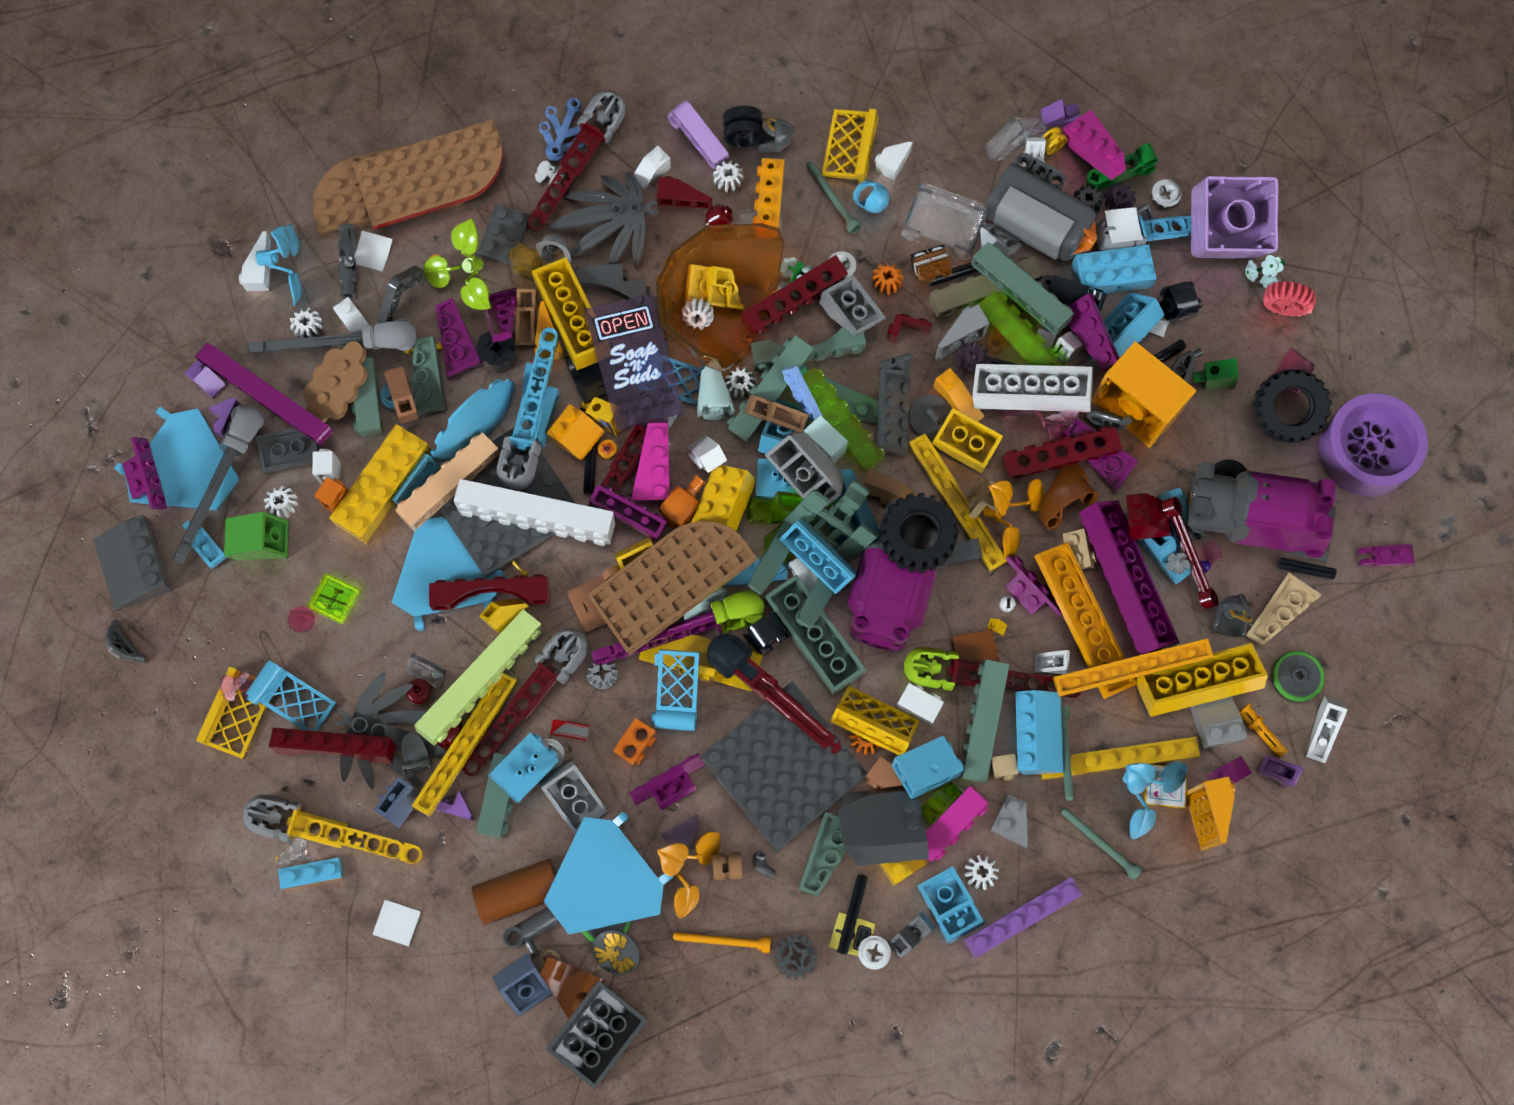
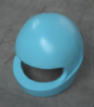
M865 180L856 187L853 193V200L866 211L878 214L888 206L889 193L882 184L872 180ZM867 186H873L870 195L865 200L859 202L862 190Z

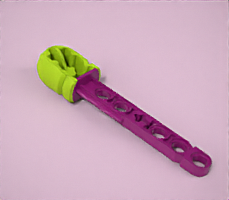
M750 590L732 594L722 601L711 602V612L670 625L633 654L715 627L719 635L726 634L729 630L735 631L750 627L763 618L765 611L764 603L757 593ZM620 642L597 649L592 653L595 665H603L615 659L630 656Z

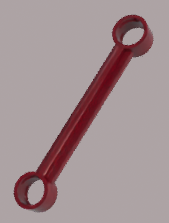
M1177 497L1163 500L1162 508L1164 514L1171 520L1182 550L1187 555L1186 560H1189L1191 564L1190 569L1199 590L1198 597L1201 606L1205 610L1218 606L1217 593L1209 585L1183 520L1180 501Z

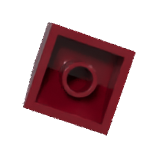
M1147 493L1126 495L1131 540L1171 536L1169 518L1166 517L1162 508L1163 500Z

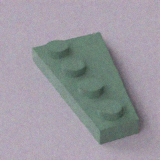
M821 375L815 401L821 414L878 426V401Z

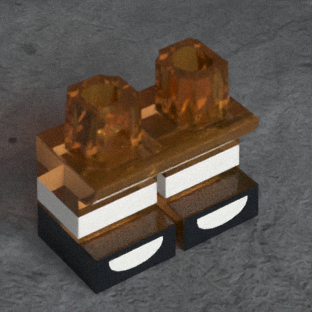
M944 244L929 248L928 252L923 250L910 254L912 270L920 281L925 280L929 283L934 281L936 276L948 277L952 275L951 258L947 255Z

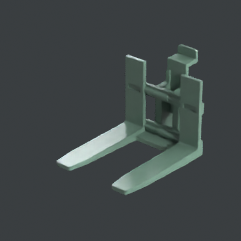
M853 481L848 486L844 495L829 507L826 505L830 500L813 489L783 520L756 567L748 585L749 588L761 595L773 581L790 551L779 539L799 518L808 523L832 549L836 550L847 563H850L878 537L877 533L863 523L855 531L850 527L852 524L850 522L851 516L862 505L870 491L857 481ZM826 522L833 526L827 536L824 535L825 531H819ZM842 534H845L848 538L838 546L835 541ZM817 578L806 598L797 619L798 622L808 629L818 620L833 594V591L819 578Z

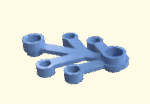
M570 98L567 101V113L562 126H560L556 117V108L553 106L546 108L545 115L549 118L557 135L555 142L549 132L550 124L544 121L539 125V132L543 134L548 145L545 150L546 156L552 161L560 160L573 143L562 145L563 140L578 135L581 130L579 126L568 129L574 114H577L581 109V102L577 98ZM572 102H573V103H576L577 106L574 107V106H572L571 103H572ZM552 110L554 114L551 115L548 111ZM541 126H546L547 130H543ZM584 143L578 145V149H581ZM552 149H556L558 153H553Z

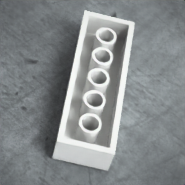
M976 364L972 395L974 409L1090 412L1093 367Z

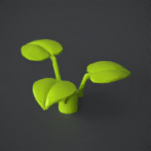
M469 219L457 225L451 233L453 246L457 250H462V255L468 258L463 261L462 265L448 267L445 257H431L424 265V277L431 285L442 288L450 282L451 276L449 271L463 268L465 272L471 273V275L465 281L466 286L461 289L462 300L473 309L486 310L491 308L488 287L482 279L473 278L478 274V271L482 270L483 261L481 258L472 255L478 249V233L474 220Z

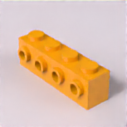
M762 158V165H758L757 176H760V182H756V193H759V198L755 199L754 210H757V216H753V227H756L757 235L778 236L784 160Z

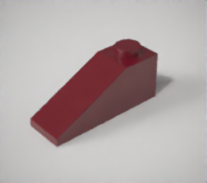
M671 176L659 177L657 191L658 206L709 210L713 207V199L685 182Z

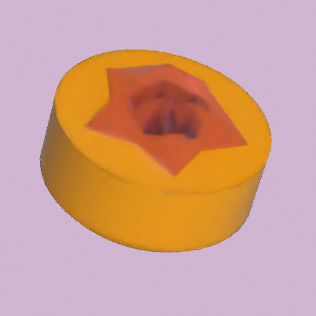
M603 440L598 445V453L603 459H612L617 454V446L612 440Z

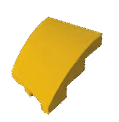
M693 264L688 266L684 302L692 301L695 297L697 301L701 298L703 302L709 301L710 306L744 309L738 295V287L734 282L735 277L732 269Z

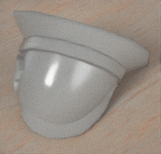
M546 234L542 241L536 244V256L544 266L567 257L571 264V254L560 235Z

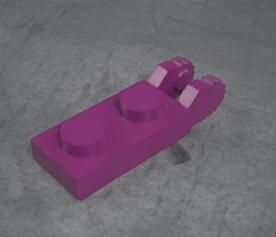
M1412 544L1373 546L1357 549L1358 554H1372V559L1360 560V566L1381 567L1413 565L1415 563Z

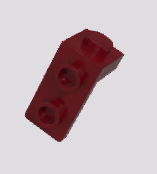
M896 314L894 323H889L887 334L890 335L889 342H897L901 326L930 333L932 323L923 318L915 319L910 318L906 314Z

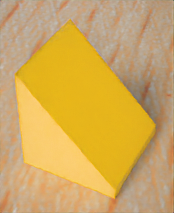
M991 618L987 630H992V632L1004 636L1008 625L1000 619Z

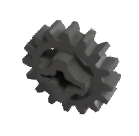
M795 934L794 939H791L788 935L787 942L780 940L782 947L775 948L779 952V955H774L775 959H779L775 966L782 967L780 970L781 974L785 971L787 972L786 978H789L792 974L794 979L797 980L798 975L801 974L804 979L806 978L805 972L813 973L810 969L811 966L817 967V964L813 962L814 959L819 958L818 955L813 954L817 947L811 948L810 945L813 941L805 942L806 936L798 939V935ZM795 943L803 944L806 949L801 950L797 948ZM786 946H788V956L782 958V953ZM792 947L797 954L801 953L802 955L799 958L800 966L795 960L790 959L793 956ZM810 955L809 964L804 968L803 961L805 957ZM792 964L796 966L797 971H792L785 965Z

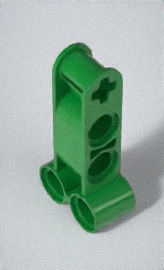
M1151 143L1143 144L1136 149V152L1124 156L1125 165H1131L1133 168H1126V171L1112 180L1096 168L1089 171L1086 188L1089 184L1091 189L1096 188L1097 185V191H1100L1136 175L1146 176L1154 172L1158 158Z

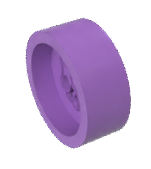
M1364 394L1346 402L1329 419L1320 434L1318 444L1319 458L1327 475L1342 489L1359 496H1381L1400 487L1420 469L1426 458L1428 438L1422 420L1408 404L1386 394ZM1372 429H1375L1378 434H1375ZM1353 431H1356L1359 437L1354 435ZM1385 443H1388L1391 449L1387 448ZM1366 445L1370 446L1372 451L1368 450ZM1347 448H1351L1354 454L1350 453ZM1379 460L1384 461L1385 466L1382 465V464L1379 462ZM1360 462L1365 463L1367 468L1362 467Z

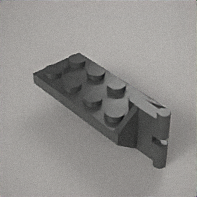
M911 353L879 362L882 370H880L877 447L902 457L908 455L911 391L909 372L910 361L913 359Z

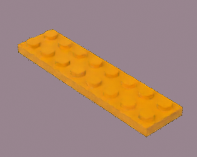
M1064 543L1035 555L1034 557L1088 668L1125 659L1069 543ZM1133 678L1098 688L1103 699H1106L1137 685V682Z

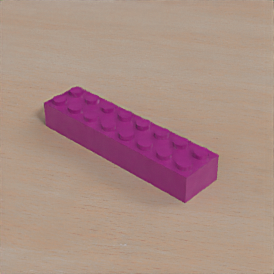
M1119 500L1096 502L1080 511L1081 522L1086 528L1089 541L1092 543L1096 557L1101 563L1104 576L1112 589V595L1117 601L1119 611L1126 622L1128 632L1132 636L1136 651L1139 655L1179 644V639L1136 540H1131L1128 521Z

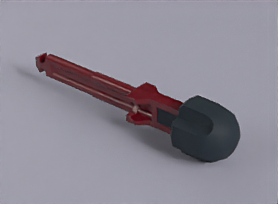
M720 634L712 639L707 648V657L710 664L725 678H731L735 675L762 701L765 702L766 700L824 750L831 748L830 753L837 754L842 749L840 741L837 744L834 742L836 739L834 734L781 688L773 676L765 672L750 659L752 649L739 637L732 634Z

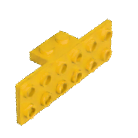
M691 635L640 652L639 660L655 664V653H659L660 649L700 652L699 680L705 682L711 680L752 692L735 675L731 678H725L710 664L707 657V648L712 639ZM752 651L750 659L760 666L763 655H757ZM664 655L663 662L670 668L676 660L672 655ZM686 656L681 661L690 669L694 665L695 657ZM679 663L672 668L679 671L678 673L681 675L686 672Z

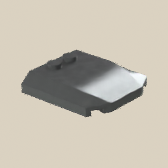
M904 787L850 792L844 795L838 810L843 849L847 855L849 854L853 858L856 866L929 858L928 841L919 797L911 799Z

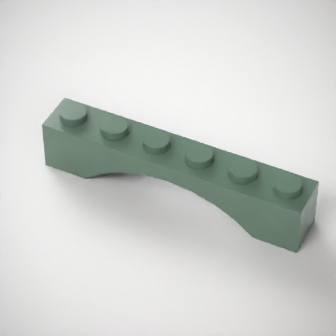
M842 327L830 339L811 346L814 349L803 364L810 360L822 361L826 357L833 356L834 358L844 356V354H859L863 352L866 348L864 332L854 336ZM771 340L750 343L754 370L765 371L766 368H772L774 365L771 362L777 353L782 354L785 350L783 345Z

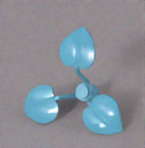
M288 224L287 227L278 226L270 233L275 239L278 249L257 251L256 261L259 266L269 265L270 269L274 268L289 273L288 279L293 306H296L302 294V285L298 273L275 265L279 261L278 253H281L283 258H287L289 256V249L292 256H296L299 252V240L294 226Z
M1179 761L1168 764L1162 772L1161 781L1154 780L1155 768L1148 763L1126 765L1127 771L1123 775V782L1127 784L1129 792L1135 794L1143 805V809H1137L1131 817V839H1137L1148 833L1156 821L1155 811L1148 809L1140 793L1149 786L1150 782L1162 785V790L1165 793L1175 792L1185 781L1187 775L1186 764Z

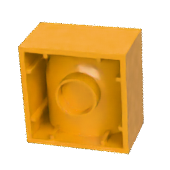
M1135 341L1105 374L1091 401L1104 411H1111L1124 418L1131 415L1134 421L1128 424L1125 429L1147 447L1151 448L1178 418L1197 390Z

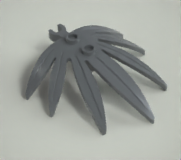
M626 172L627 189L621 182L612 177L600 176V179L610 189L622 197L593 190L565 193L563 198L606 204L582 208L564 215L548 226L549 230L580 227L609 221L586 234L570 251L571 258L589 250L609 237L621 226H625L614 242L609 264H616L619 261L634 232L632 253L635 268L638 269L645 245L646 229L644 215L656 217L658 216V210H651L652 207H657V201L643 204L642 190L637 178L632 173Z
M383 672L365 689L356 705L353 717L348 716L343 710H338V713L344 715V720H335L334 723L336 725H349L346 734L390 737L396 744V747L401 749L402 739L410 731L389 726L387 723L415 724L427 711L402 710L378 714L379 710L395 703L413 686L412 684H406L397 687L371 704L383 686L386 673ZM419 736L424 742L428 756L444 757L447 751L438 745L434 746L427 739ZM394 753L393 763L386 765L404 779L420 787L421 782L412 770H408L407 774L404 775L402 770L404 761ZM340 755L341 779L345 782L352 767L353 757ZM357 759L365 781L370 789H374L372 763Z

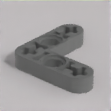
M413 266L391 278L378 316L379 323L393 322L402 292L420 283L424 277L423 269Z

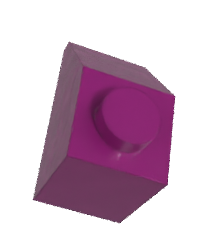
M1240 756L1207 774L1209 780H1215L1229 776L1230 781L1236 783L1252 774L1243 757Z

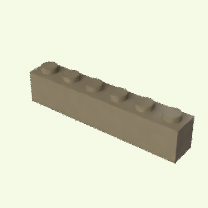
M1034 256L1029 258L1023 257L1015 263L1019 268L1025 269L1032 279L1041 280L1043 275ZM974 275L961 283L954 282L947 288L933 290L930 293L929 303L936 319L939 320L961 312L968 306L974 307L1006 294L984 275Z

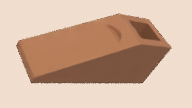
M403 367L384 371L400 425L418 420V414Z

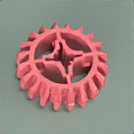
M1294 281L1272 282L1264 292L1263 302L1264 306L1268 310H1272L1273 313L1301 317L1312 312L1316 304V293L1312 288H1308L1307 285L1295 283Z

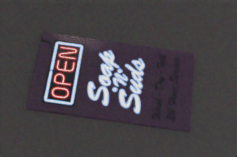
M652 294L584 309L616 429L622 430L648 423L649 419H665L685 414Z

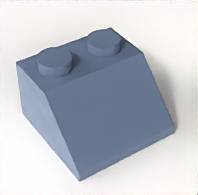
M528 953L492 976L499 992L518 1017L553 994L540 976L541 971Z

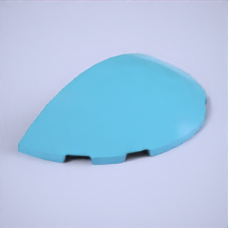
M508 378L505 382L498 379L491 382L489 389L484 390L481 388L471 395L448 419L446 431L442 430L438 433L434 441L437 445L436 450H431L430 456L437 463L453 459L457 451L468 446L474 436H479L483 432L489 437L506 415L514 396L516 384Z

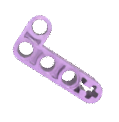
M683 101L670 111L668 120L675 129H682L713 169L729 158L726 149L688 101Z

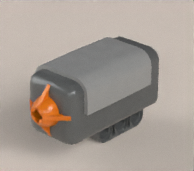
M1019 154L1014 163H1010L987 199L984 217L993 221L995 227L1056 261L1058 259L1064 261L1072 260L1076 254L1091 250L1097 241L1094 221L1096 216L1095 210L1088 204L1062 191L1065 175L1061 171L1030 154ZM1020 163H1027L1028 166L1023 167ZM1041 171L1044 175L1039 176L1036 172ZM1057 180L1060 184H1053L1052 181Z

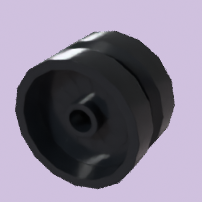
M747 105L736 106L726 110L723 114L724 142L735 148H750L760 144L764 140L761 110Z

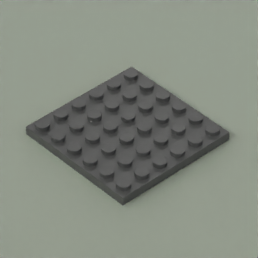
M514 428L492 441L498 447L500 453L503 449L504 437L512 436ZM512 447V456L509 458V461L516 454L524 456V461L527 463L529 450L523 451ZM540 452V456L537 457L539 460L532 483L519 492L575 503ZM500 455L471 481L505 488L498 481L496 475ZM455 496L439 509L485 578L556 534L553 532H548L547 534L540 533L537 529L530 527L529 529H522L518 525L511 523L510 525H503L499 521L492 519L491 521H484L479 516L474 515L472 517L463 516L454 503Z
M793 681L783 689L798 701L810 715L836 736L834 742L837 744L840 741L842 747L837 754L830 753L831 748L824 750L795 723H791L770 703L766 702L700 756L701 760L775 852L780 850L868 774Z

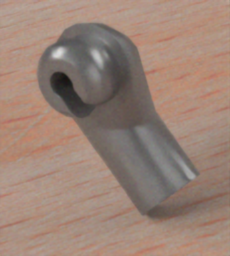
M757 851L753 855L755 871L772 880L776 870L767 866L765 852Z

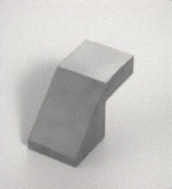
M921 912L887 943L901 959L936 927Z

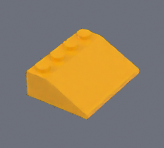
M1229 776L1203 782L1186 791V798L1201 851L1222 845L1227 841L1235 798V786L1230 781Z

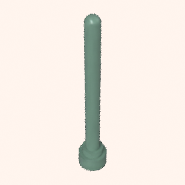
M809 161L807 163L808 169L846 221L845 224L848 232L854 234L859 231L862 224L858 219L851 217L815 164Z
M1061 706L1065 798L1071 801L1073 800V785L1067 724L1071 711L1069 706Z
M1067 808L1062 809V815L1123 866L1130 879L1134 881L1144 868L1138 863H1130Z

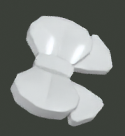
M542 161L535 174L536 181L540 184L548 176L550 178V185L561 167L555 168L548 161ZM566 174L560 175L562 178L558 183L559 185L564 181Z

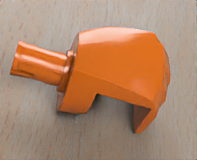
M696 475L687 488L683 489L679 485L674 488L658 509L659 513L665 517L668 525L673 529L689 524L692 517H694L700 502L696 499L695 495L706 483L699 476Z

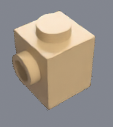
M1015 754L991 757L990 771L992 780L1001 778L1003 782L1014 780V776L1019 774Z

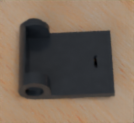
M1056 275L1052 276L1048 292L1053 293L1063 305L1067 306L1087 294H1092L1100 313L1107 296V292Z
M570 355L564 357L584 404L591 402L594 397L602 398L627 388L625 386L620 389H614L615 384H621L625 381L615 380L614 378L619 368L617 364H610V360L614 359L613 356L579 370H576Z

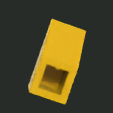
M517 598L491 601L479 617L500 634L528 605Z

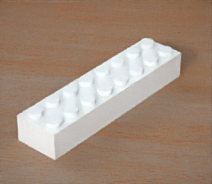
M459 479L454 497V503L463 516H479L484 521L497 520L503 525L516 524L522 529H529L530 527L545 534L553 532L559 537L566 538L571 536L582 542L590 540L600 546L611 544L616 524L614 512L463 479Z

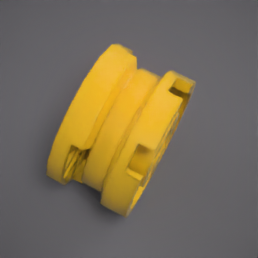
M1059 127L1050 129L1041 137L1046 140L1045 153L1047 155L1056 153L1068 141L1067 137L1064 134L1062 135V130Z

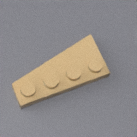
M1291 573L1286 574L1245 636L1259 646H1264L1322 594Z

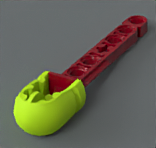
M918 647L907 654L904 661V672L907 678L914 684L936 689L942 687L944 690L952 691L955 684L975 687L976 682L979 683L980 677L977 680H973L970 678L969 673L974 668L978 669L980 662L960 660L957 651L949 650L945 652L944 649ZM940 657L942 660L952 659V665L947 668V674H950L949 682L945 679L932 680L931 676L941 672V664H938L935 659L932 662H926V659ZM1008 670L1005 688L1021 691L1039 690L1051 692L1048 689V683L1053 680V677ZM924 672H930V676L919 677L918 674L923 675ZM1016 675V679L1024 680V688H1022L1023 683H1015L1012 686L1009 678ZM1032 677L1036 678L1039 682L1038 687L1035 689H1031L1028 685V681ZM1082 691L1074 695L1069 694L1061 697L1076 698L1080 696Z

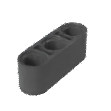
M979 538L957 542L952 555L942 566L983 557Z

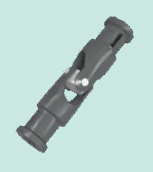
M352 224L339 225V231L341 232V239L339 240L340 297L344 299L347 297L349 299L357 297L355 292V283L357 282L356 241L354 240L356 227Z

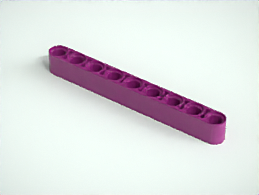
M206 342L195 355V358L203 365L318 445L322 446L334 432L323 421L210 343Z

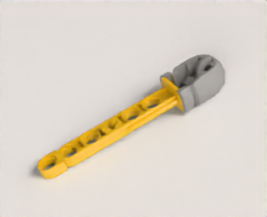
M265 794L258 795L249 800L243 810L245 826L251 832L273 839L279 837L280 841L289 843L295 836L341 848L343 845L392 859L400 858V861L412 864L420 862L423 857L422 849L416 845L403 844L398 840L349 828L348 823L302 812L301 803L295 801L289 803L284 798ZM267 806L274 808L273 811H268ZM277 806H281L288 811L294 810L292 818L288 817L286 825H289L287 833L279 829H270V826L275 823L280 824L282 814H279L278 810L275 809ZM264 820L269 821V825L262 824ZM319 823L321 826L320 832L312 834L310 832L311 824ZM332 828L340 830L339 838L331 839L329 832ZM357 833L358 838L364 839V835H367L364 841V848L361 847L363 844L361 842H355L353 845L349 837ZM372 838H377L380 842L376 850L369 848L368 844ZM393 843L399 846V852L396 855H391L388 852L389 845ZM415 848L418 850L419 856L416 860L408 858L410 849Z

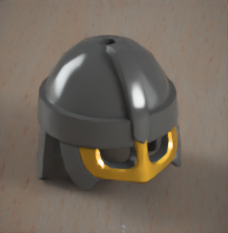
M763 118L767 122V127L763 130L764 140L758 144L759 153L781 152V150H784L791 144L794 127L782 119Z
M1240 593L1229 596L1218 605L1213 624L1214 631L1226 636L1244 637L1248 623L1252 628L1253 611L1244 594Z

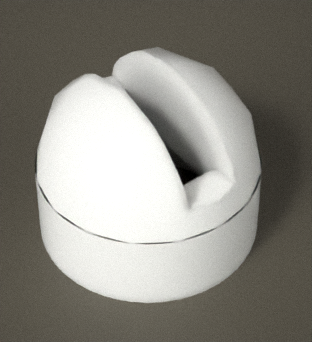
M1004 596L999 603L1000 609L1004 612H1011L1016 605L1014 598L1011 596ZM1007 599L1010 600V608H1006Z

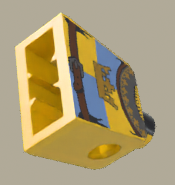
M594 397L587 404L581 403V411L585 412L603 430L618 437L627 422L624 415L619 416L621 413L619 406Z

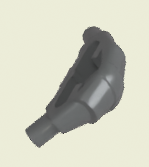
M1201 348L1193 352L1190 350L1178 356L1171 366V370L1187 383L1191 378L1196 358L1203 355Z
M1092 406L1091 411L1086 412V416L1092 423V426L1097 429L1111 426V428L1117 427L1119 432L1127 428V425L1134 421L1131 415L1124 418L1111 411L1093 409Z
M112 620L104 638L108 652L119 660L143 663L145 655L137 653V650L133 648L118 628L119 621Z

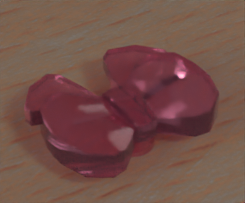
M242 671L235 678L224 675L220 679V688L225 693L223 697L226 700H235L236 689H240L244 698L249 696L246 692L252 684V677L248 672Z

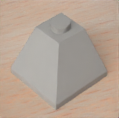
M994 222L982 226L980 229L982 247L987 242H990L992 245H996L1006 257L1011 258L1023 245L1018 239L995 227Z

